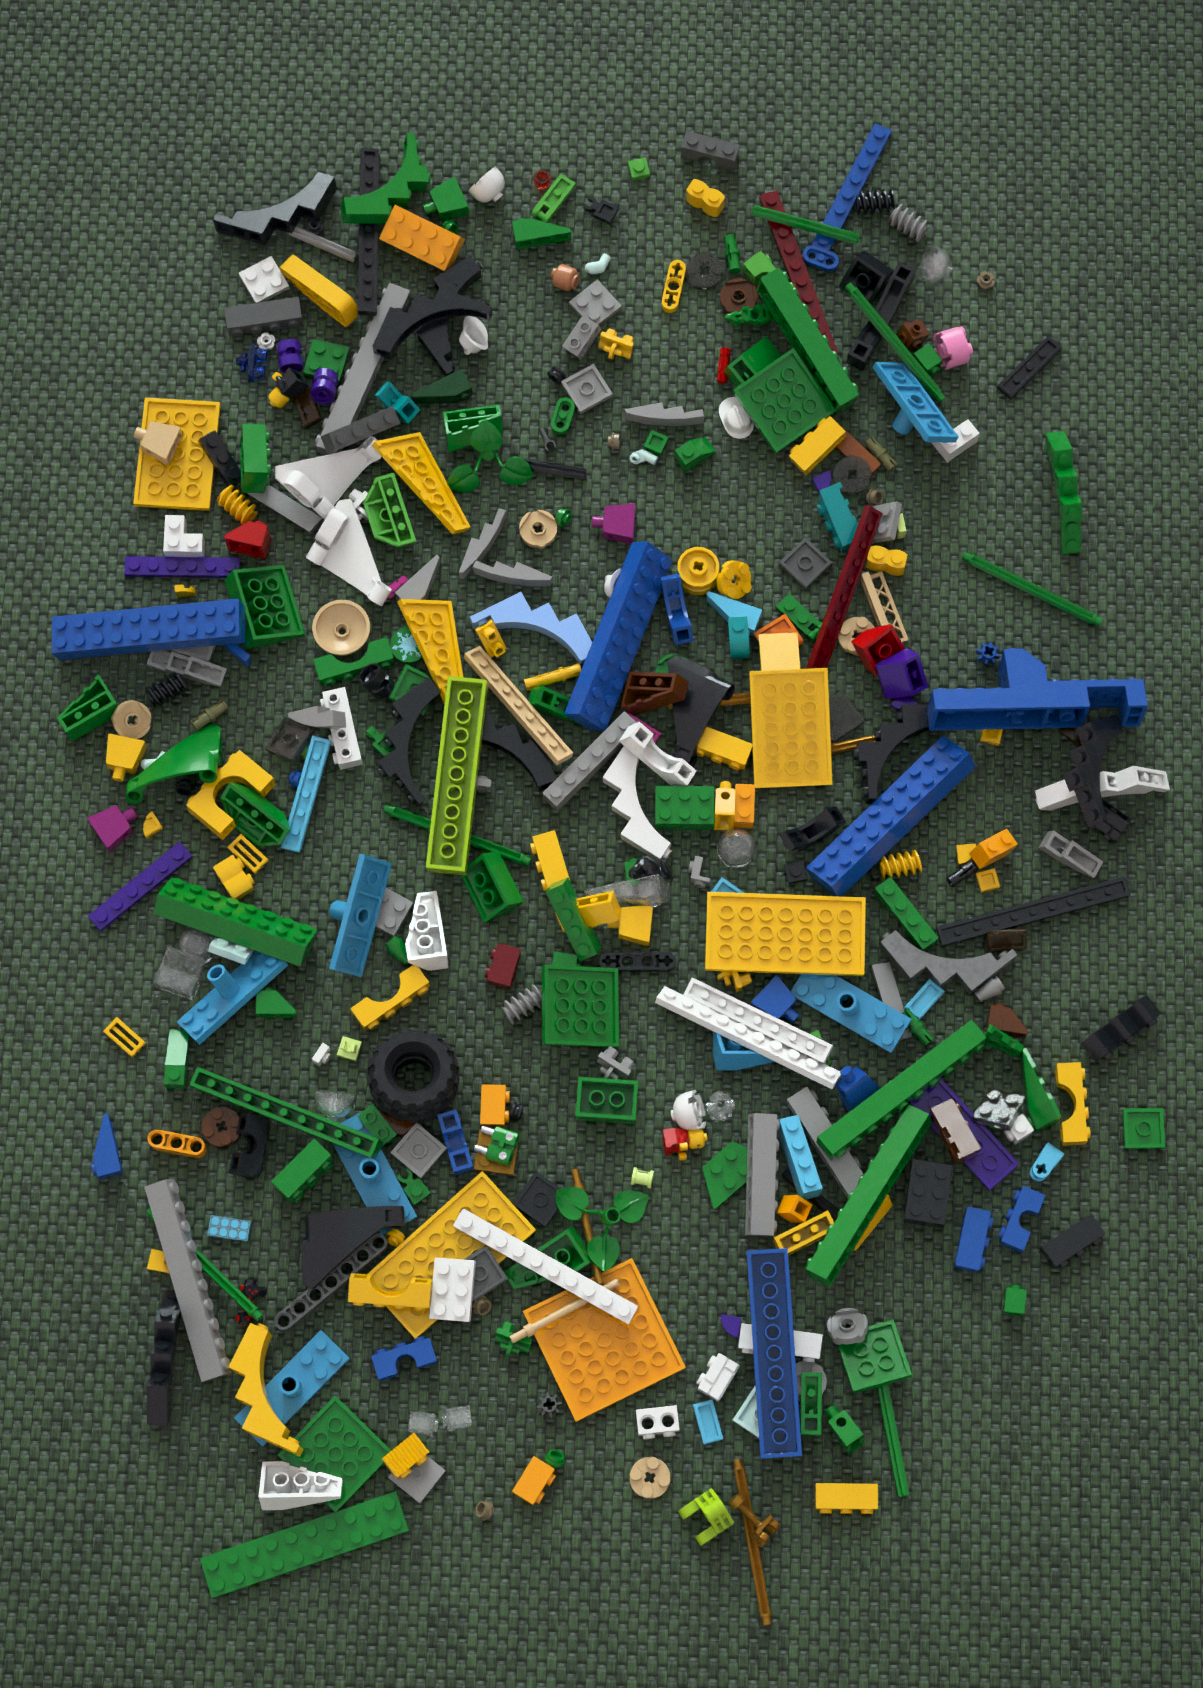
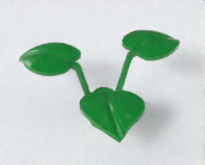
M483 419L470 437L472 447L481 452L475 469L472 470L467 464L456 467L450 473L447 484L454 491L462 493L474 491L480 483L479 476L475 473H477L482 459L490 461L496 458L499 466L503 468L499 473L501 480L510 485L523 484L529 481L534 473L528 462L521 457H511L506 460L505 465L501 462L496 450L502 446V436L493 424Z
M579 1187L557 1189L555 1194L557 1208L562 1216L568 1220H579L582 1212L601 1215V1222L606 1225V1229L602 1237H593L587 1245L589 1259L601 1271L609 1270L619 1256L620 1247L617 1239L614 1237L606 1238L612 1225L620 1219L626 1223L639 1221L644 1215L649 1196L645 1193L626 1190L614 1197V1207L608 1208L605 1211L585 1209L588 1206L589 1199L587 1193Z

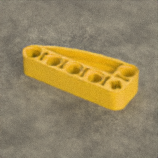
M291 255L279 267L281 273L294 286L344 327H348L359 316L357 314L358 307L349 294L295 255Z

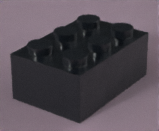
M912 1159L904 1209V1223L937 1228L944 1227L953 1165Z

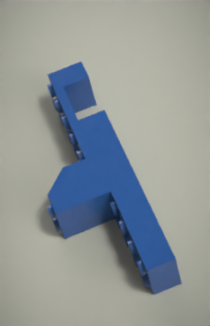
M1009 648L1004 649L998 668L1000 687L991 689L939 688L932 690L927 708L929 731L1078 728L1084 725L1089 708L1118 707L1121 727H1140L1148 703L1143 679L1047 681L1045 664L1024 649Z

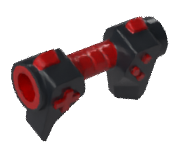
M245 1279L243 1285L240 1286V1291L251 1302L253 1297L266 1295L267 1289L257 1286L256 1280ZM244 1310L236 1316V1321L239 1325L249 1326L250 1323L254 1325L263 1323V1319L257 1322Z

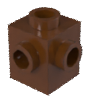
M919 319L913 322H904L896 335L907 349H916L923 344L930 333Z

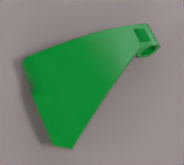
M213 723L207 725L179 742L138 776L130 779L126 786V801L131 804H138L143 800V792L147 785L176 776L199 773L200 779L203 782L212 783L216 781L218 766H221L222 761L221 727Z

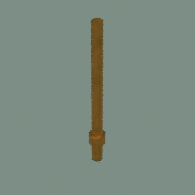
M572 1169L571 1174L574 1183L572 1187H579L585 1191L579 1169ZM582 1212L581 1219L588 1245V1242L594 1236L589 1214ZM591 1261L595 1282L603 1285L601 1270Z

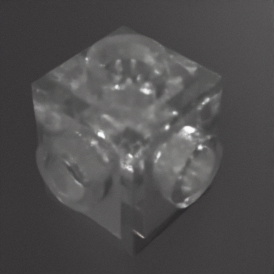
M724 1091L712 1093L713 1096H709V1102H706L707 1114H711L712 1120H728L729 1117H732V1110H735L734 1098L730 1099L729 1093L725 1094ZM724 1102V1107H718L717 1103Z

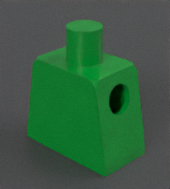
M455 177L432 189L429 192L431 202L422 205L426 216L436 212L440 221L469 215V206Z
M835 1405L825 1410L824 1413L830 1419L828 1421L829 1429L847 1455L865 1444L863 1433L845 1410L839 1412Z

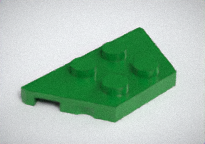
M733 1141L702 1167L714 1210L721 1206L747 1181V1147Z

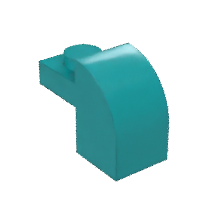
M386 381L375 394L384 405V409L391 406L394 407L397 417L401 422L409 424L420 411L411 398L401 395L391 382Z
M747 616L729 617L731 660L750 659Z

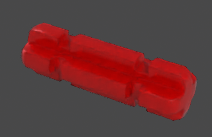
M722 347L719 354L717 383L726 384L728 377L723 370L729 365L730 349Z

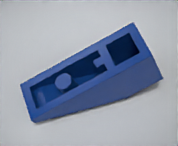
M108 1113L103 1116L93 1155L94 1163L91 1164L93 1175H97L100 1180L124 1174L111 1117Z

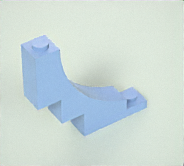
M522 592L470 616V623L473 629L482 627L492 620L497 630L521 628L545 634L562 644L575 657L581 667L584 665L592 645V641L577 614L559 622L549 603L531 611Z

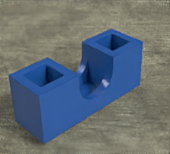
M457 1109L438 1114L454 1175L457 1176L474 1171Z
M1025 1186L1020 1191L1016 1190L1012 1200L1015 1202L1013 1209L1009 1208L1005 1217L1008 1220L1006 1227H1001L998 1238L1001 1239L1000 1245L1019 1253L1024 1251L1031 1232L1020 1226L1019 1217L1022 1214H1031L1036 1217L1046 1195Z
M425 1336L415 1338L414 1343L406 1345V1342L394 1345L395 1349L389 1351L386 1348L377 1350L375 1355L371 1356L379 1382L399 1376L397 1363L406 1356L416 1361L418 1369L438 1363L431 1339H426Z

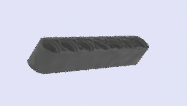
M378 1233L369 1238L323 1279L314 1290L308 1288L280 1311L274 1319L276 1327L281 1332H289L348 1284L351 1273L360 1274L388 1250L386 1237ZM378 1239L384 1241V1246L380 1249L373 1246L374 1242ZM362 1252H366L369 1255L368 1259L364 1262L358 1260V1255ZM346 1265L353 1267V1271L349 1275L342 1273V1269ZM330 1278L337 1280V1284L333 1288H329L326 1285ZM315 1291L321 1292V1298L317 1301L311 1300V1294ZM299 1304L305 1305L306 1308L302 1314L295 1312V1308ZM283 1317L290 1319L286 1327L279 1325V1321Z

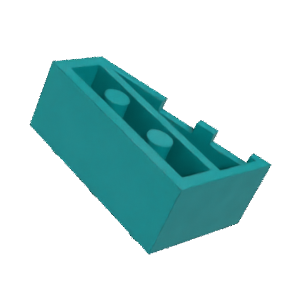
M839 482L819 491L816 508L819 515H823L825 519L824 524L827 531H831L834 537L832 538L834 546L843 553L849 550L858 523L847 506L849 505L848 499L844 500L840 492L842 484Z

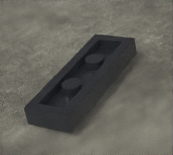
M214 430L198 440L199 444L226 486H235L240 483L241 470L217 432Z

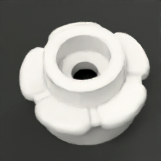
M262 333L257 338L259 348L264 351L271 350L275 345V337L269 335V333Z

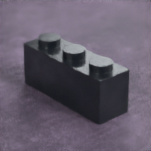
M1091 1213L1044 1244L1040 1251L1053 1269L1056 1267L1062 1269L1070 1263L1068 1259L1074 1255L1078 1258L1087 1252L1085 1248L1089 1245L1095 1247L1103 1241L1101 1237L1106 1233Z

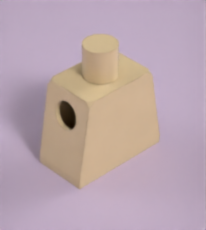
M150 422L147 430L137 427L134 438L141 440L140 446L144 453L169 466L183 434L178 426Z

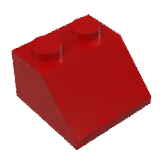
M248 521L225 534L224 537L229 552L266 559L271 536L268 525L261 521Z
M891 624L867 629L851 641L866 670L877 677L875 664L905 649Z

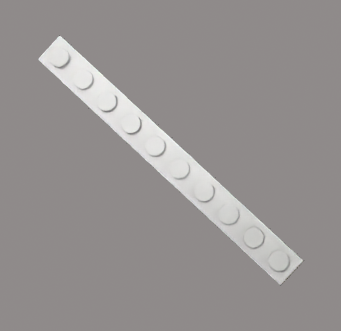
M666 986L656 997L655 1003L830 1089H833L840 1079V1071Z
M462 1209L453 1225L455 1228L628 1325L639 1308L632 1302L465 1209Z

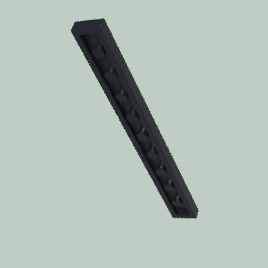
M360 149L359 196L379 189V149ZM359 224L357 314L376 316L378 224Z
M1124 876L937 926L936 931L941 947L984 936L986 931L1011 929L1130 897L1131 894Z

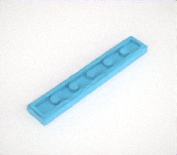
M316 736L311 738L288 820L291 830L282 842V849L301 853L331 746V740Z

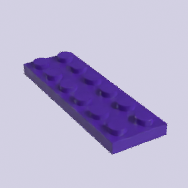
M940 1078V1082L935 1087H928L919 1099H912L908 1103L929 1115L932 1107L950 1099L959 1104L962 1110L961 1114L964 1120L968 1122L971 1132L981 1148L976 1157L963 1163L990 1191L1014 1170L1019 1163ZM931 1118L932 1124H931L930 1127H931V1128L934 1130V1132L941 1138V1136H940V1134H939V1132H938V1130H937V1128H936V1126H935V1124H934V1122H933V1120H932V1118Z

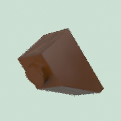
M995 1003L990 1006L986 1031L991 1024L1008 1036L1020 1038L1027 1036L1028 1030L1011 1008H1007L1005 1004Z

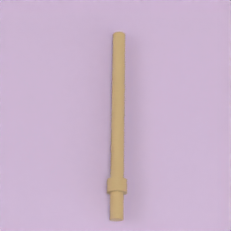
M617 1279L603 1285V1287L610 1291L620 1286ZM579 1298L537 1322L523 1326L522 1330L509 1337L512 1343L526 1336L529 1338L536 1334L535 1331L589 1302Z

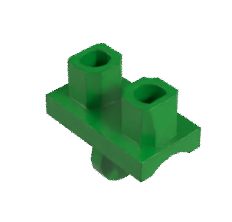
M505 1321L501 1328H497L494 1342L500 1343V1348L507 1350L506 1357H510L511 1352L518 1355L520 1351L529 1354L532 1344L531 1336L529 1338L526 1336L512 1343L509 1336L514 1334L512 1333L514 1325Z

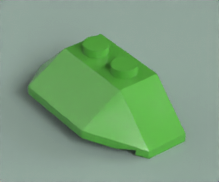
M394 473L376 477L363 502L374 539L395 547L415 543L416 538Z

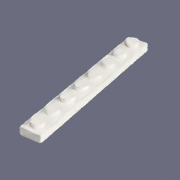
M691 978L683 994L824 1064L833 1048V1045L697 979Z

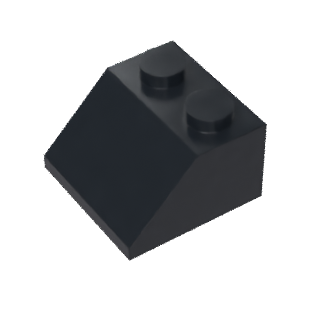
M864 250L855 256L839 286L846 290L845 286L851 282L854 287L859 289L868 302L872 304L886 287L894 270Z

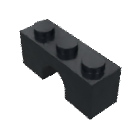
M249 1113L239 1115L236 1134L246 1138L248 1150L246 1153L232 1154L229 1174L249 1179L259 1178L263 1169V1155L266 1152V1137L270 1130L269 1118Z

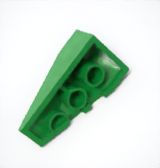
M1023 1048L1020 1057L1026 1119L1036 1133L1057 1124L1061 1114L1051 1093L1046 1094L1043 1078L1037 1077V1067L1027 1048Z
M574 1226L566 1229L537 1249L576 1272L591 1263L585 1243ZM518 1262L504 1271L513 1289L548 1280Z

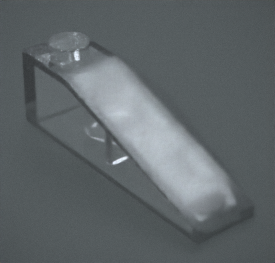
M659 874L587 889L584 890V893L587 896L614 891L618 903L657 907L661 903L668 901L671 885Z

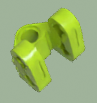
M712 1488L678 1511L682 1519L685 1520L701 1509L711 1524V1527L695 1537L700 1546L734 1524L726 1507Z

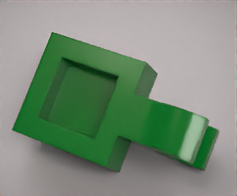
M372 726L366 731V735L375 741L372 747L383 757L393 751L392 748L389 749L383 741L385 739L383 737L384 733L381 735Z

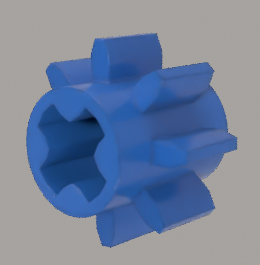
M992 642L987 645L982 643L981 649L976 651V654L980 655L977 661H982L985 667L990 663L994 666L995 659L1000 658V654L996 653L999 646L994 647Z

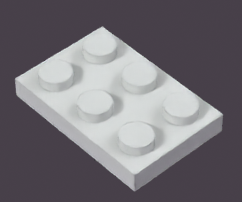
M435 1257L429 1319L471 1322L476 1261Z

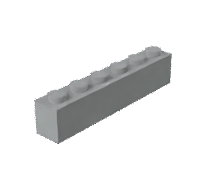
M624 711L543 792V798L558 812L624 746L619 742L620 738L628 726L637 722Z
M806 1087L786 1100V1104L794 1116H799L804 1132L848 1199L849 1194L855 1191L858 1186L859 1178L864 1175L860 1169L862 1167L861 1163L856 1157L853 1158L849 1152L851 1151L850 1147L844 1156L839 1159L836 1157L831 1161L816 1143L817 1136L833 1124L828 1120L829 1114L824 1107H820L817 1103L819 1099L816 1093Z
M748 1114L745 1235L774 1236V1232L777 1230L775 1212L777 1211L778 1204L777 1200H775V1192L778 1189L776 1172L778 1171L779 1163L776 1159V1151L779 1149L777 1131L780 1126L777 1114Z

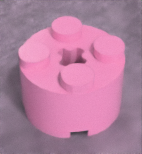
M954 327L936 333L933 336V343L936 342L937 346L934 350L943 360L941 367L945 366V370L969 362L970 354H973V348L967 342L966 332L963 327Z

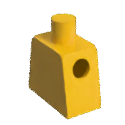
M108 734L106 765L108 769L114 770L113 780L123 782L125 773H136L147 749L145 741Z
M728 781L721 782L720 788L716 789L714 830L733 831L735 789H731L732 784Z
M653 905L622 907L619 921L608 924L607 928L619 929V939L649 946Z

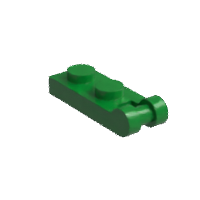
M788 594L776 605L775 609L782 615L786 614L792 624L812 643H815L822 622L818 621L792 595ZM813 625L815 629L810 631L809 628Z

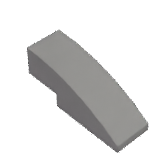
M315 706L288 713L289 718L304 725L326 729L346 728L345 712L330 710V708Z
M1054 830L1047 832L1038 847L1059 862L1090 878H1095L1103 864L1102 860L1073 840L1068 841Z

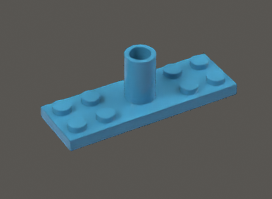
M875 362L873 366L874 371L901 407L892 424L894 430L906 435L909 434L914 426L925 442L956 443L959 436L905 363Z
M364 854L359 855L347 902L336 900L330 906L329 913L331 918L342 922L329 969L362 977L392 863Z
M255 951L245 965H239L231 974L223 965L213 966L208 971L207 978L215 988L184 1014L177 1023L200 1045L282 972L288 964L286 961Z
M801 974L791 990L796 999L891 1054L912 1021L911 1018L836 975ZM854 1001L851 1007L844 1008L846 1002Z
M359 1114L340 1123L372 1136L357 1117ZM334 1145L366 1207L403 1206L405 1224L418 1218L381 1148L375 1160ZM369 1168L376 1169L372 1175H367L365 1172ZM382 1228L379 1232L385 1236L392 1228Z
M322 1330L265 1386L271 1407L284 1425L350 1360ZM289 1382H296L294 1390L286 1391V1385ZM246 1405L234 1417L241 1426H243L252 1407ZM251 1435L262 1447L268 1443Z

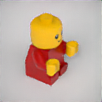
M679 1128L663 1129L662 1140L665 1156L678 1152L679 1160H686L687 1154L684 1151L689 1148H703L705 1141H707V1134L702 1129L689 1131Z

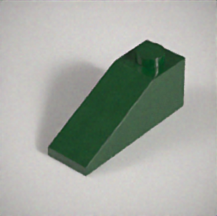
M462 369L411 393L412 401L415 404L457 403L459 401H466L473 395L472 387Z

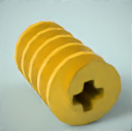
M233 485L225 488L217 498L219 506L224 507V510L229 512L232 517H235L241 525L248 521L252 522L258 514V511H254L256 505L252 504L249 507V499L243 502L245 495L242 494L238 497L239 490L232 492Z
M916 850L911 851V856L908 851L904 852L903 857L901 853H897L896 858L889 854L888 860L883 856L879 862L883 881H885V875L887 874L893 879V873L900 878L902 871L905 876H908L909 870H911L913 875L916 874V869H919L922 873L921 860Z

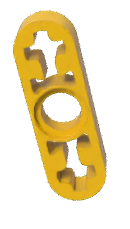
M674 260L669 265L662 297V309L667 313H673L678 309L686 273V265L681 260ZM676 267H680L678 278L674 277ZM677 283L679 288L677 290H670L669 284ZM670 296H673V304L669 307L667 303Z

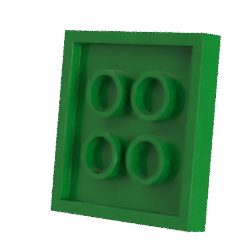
M894 1319L868 1326L865 1340L861 1343L837 1345L853 1394L912 1378Z

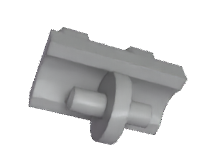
M611 1046L604 1053L601 1051L598 1055L597 1063L602 1065L599 1071L605 1074L603 1078L618 1079L620 1077L628 1080L634 1061L625 1057L621 1063L617 1062L615 1058L618 1055V1051Z

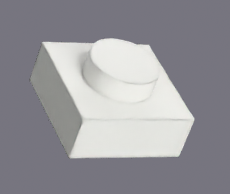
M322 1043L312 1058L313 1063L319 1067L322 1063L326 1064L331 1057L330 1047Z

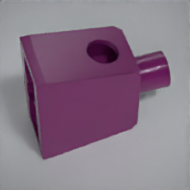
M635 503L604 507V517L592 516V528H603V538L632 544Z
M113 806L87 819L108 851L112 852L133 833L129 823L138 816L132 807L121 813L117 806Z

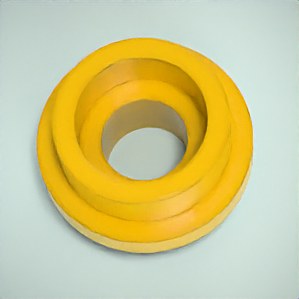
M392 1228L385 1234V1237L390 1245L397 1247L404 1242L405 1235L401 1231Z

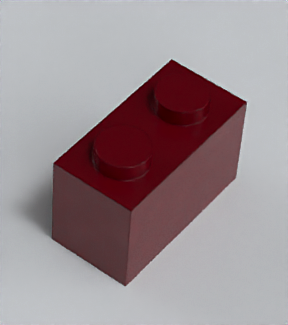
M501 943L497 944V948L492 949L490 959L493 961L491 967L487 966L485 972L488 985L511 990L521 956V949Z

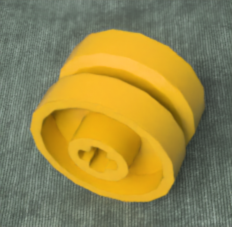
M693 547L686 550L680 556L677 574H680L682 589L692 595H704L715 588L719 573V562L711 550L704 547Z

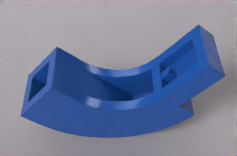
M680 574L660 577L665 611L674 644L679 645L693 642L692 627L685 606Z

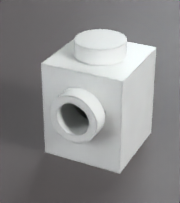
M1024 1114L1007 1123L1004 1127L1006 1137L1010 1142L1013 1141L1015 1145L1032 1135L1034 1131Z

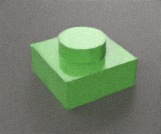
M646 158L628 161L632 181L650 177Z

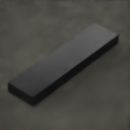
M1047 336L997 385V389L1011 400L1061 351L1062 347L1050 336Z

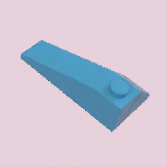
M713 1031V1059L717 1070H740L775 1062Z

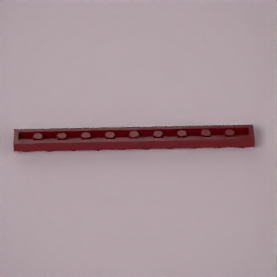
M777 190L759 195L762 207L786 213ZM767 220L790 282L799 293L798 298L807 305L809 309L808 314L817 321L820 333L827 337L830 349L838 355L836 345L791 226Z
M865 505L806 669L827 668L883 514L872 506Z

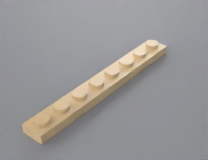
M481 646L464 654V659L481 679L487 680L488 687L556 765L572 758L573 752Z

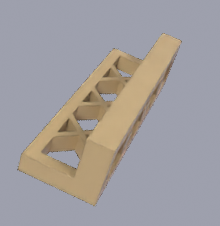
M882 571L872 575L869 572L861 574L860 581L877 626L890 624L886 618V612L894 615L895 620L891 625L901 633L902 638L900 640L902 644L908 642L907 634ZM880 578L882 585L879 590L874 587L872 580ZM879 595L888 599L886 607L881 605Z

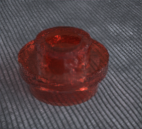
M540 170L534 174L533 183L537 188L545 189L550 186L552 179L548 172ZM540 179H545L546 181H545V182H540L539 180H540Z

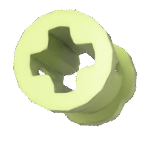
M634 1167L631 1185L641 1184L651 1188L654 1171L647 1172Z

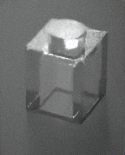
M469 1405L445 1409L446 1414H442L443 1427L447 1426L448 1431L473 1428Z
M410 1412L408 1433L433 1436L434 1432L438 1431L439 1420L436 1419L435 1414Z

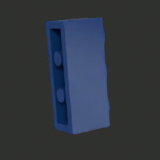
M969 1206L965 1209L954 1268L978 1273L980 1268H984L986 1257L982 1255L983 1250L987 1249L989 1244V1237H986L987 1230H991L993 1218L990 1217L991 1211Z

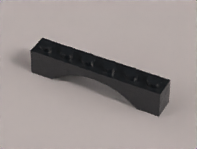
M901 262L896 266L875 308L887 325L890 324L915 277L916 270ZM870 320L856 338L848 353L846 362L864 371L882 338V335Z

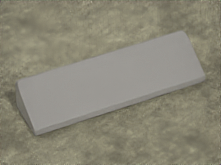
M270 485L265 486L264 493H247L311 534L314 533L322 520V517Z
M890 962L871 965L880 1001L903 1013V1004ZM909 1027L905 1031L901 1040L912 1038V1034L909 1031Z

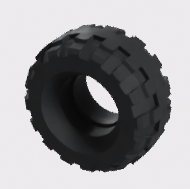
M404 1029L400 1030L398 1034H390L380 1045L376 1046L371 1059H369L367 1079L373 1100H375L378 1107L384 1113H388L392 1118L399 1121L403 1119L408 1120L409 1123H417L418 1120L426 1119L428 1121L433 1119L435 1115L440 1112L443 1113L449 1107L458 1091L460 1072L453 1049L443 1041L442 1037L437 1034L428 1033L424 1029H417V1031ZM418 1063L428 1067L432 1071L433 1078L430 1084L422 1090L406 1091L395 1082V1075L398 1070L407 1064Z

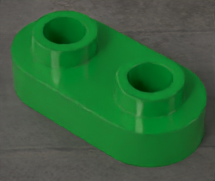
M564 397L556 403L551 420V429L555 434L563 435L569 431L575 412V404L572 399ZM567 407L569 410L563 411L562 408ZM558 424L564 425L562 428L557 427Z

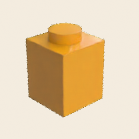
M784 1195L777 1214L790 1223H803L807 1219L812 1204L799 1195Z

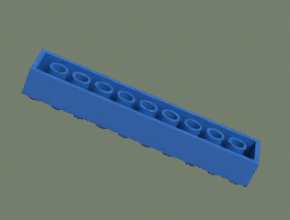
M632 542L564 712L565 715L590 731L604 732L607 729L661 592L662 584L660 577L667 576L673 559L649 542Z
M239 599L52 617V654L58 660L245 643V606Z
M942 736L806 867L813 881L833 896L842 897L975 768L970 753L945 736Z
M788 1248L749 1250L746 1253L760 1458L802 1456Z

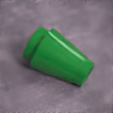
M396 935L385 945L386 951L405 965L408 963L406 946L402 938L399 939Z

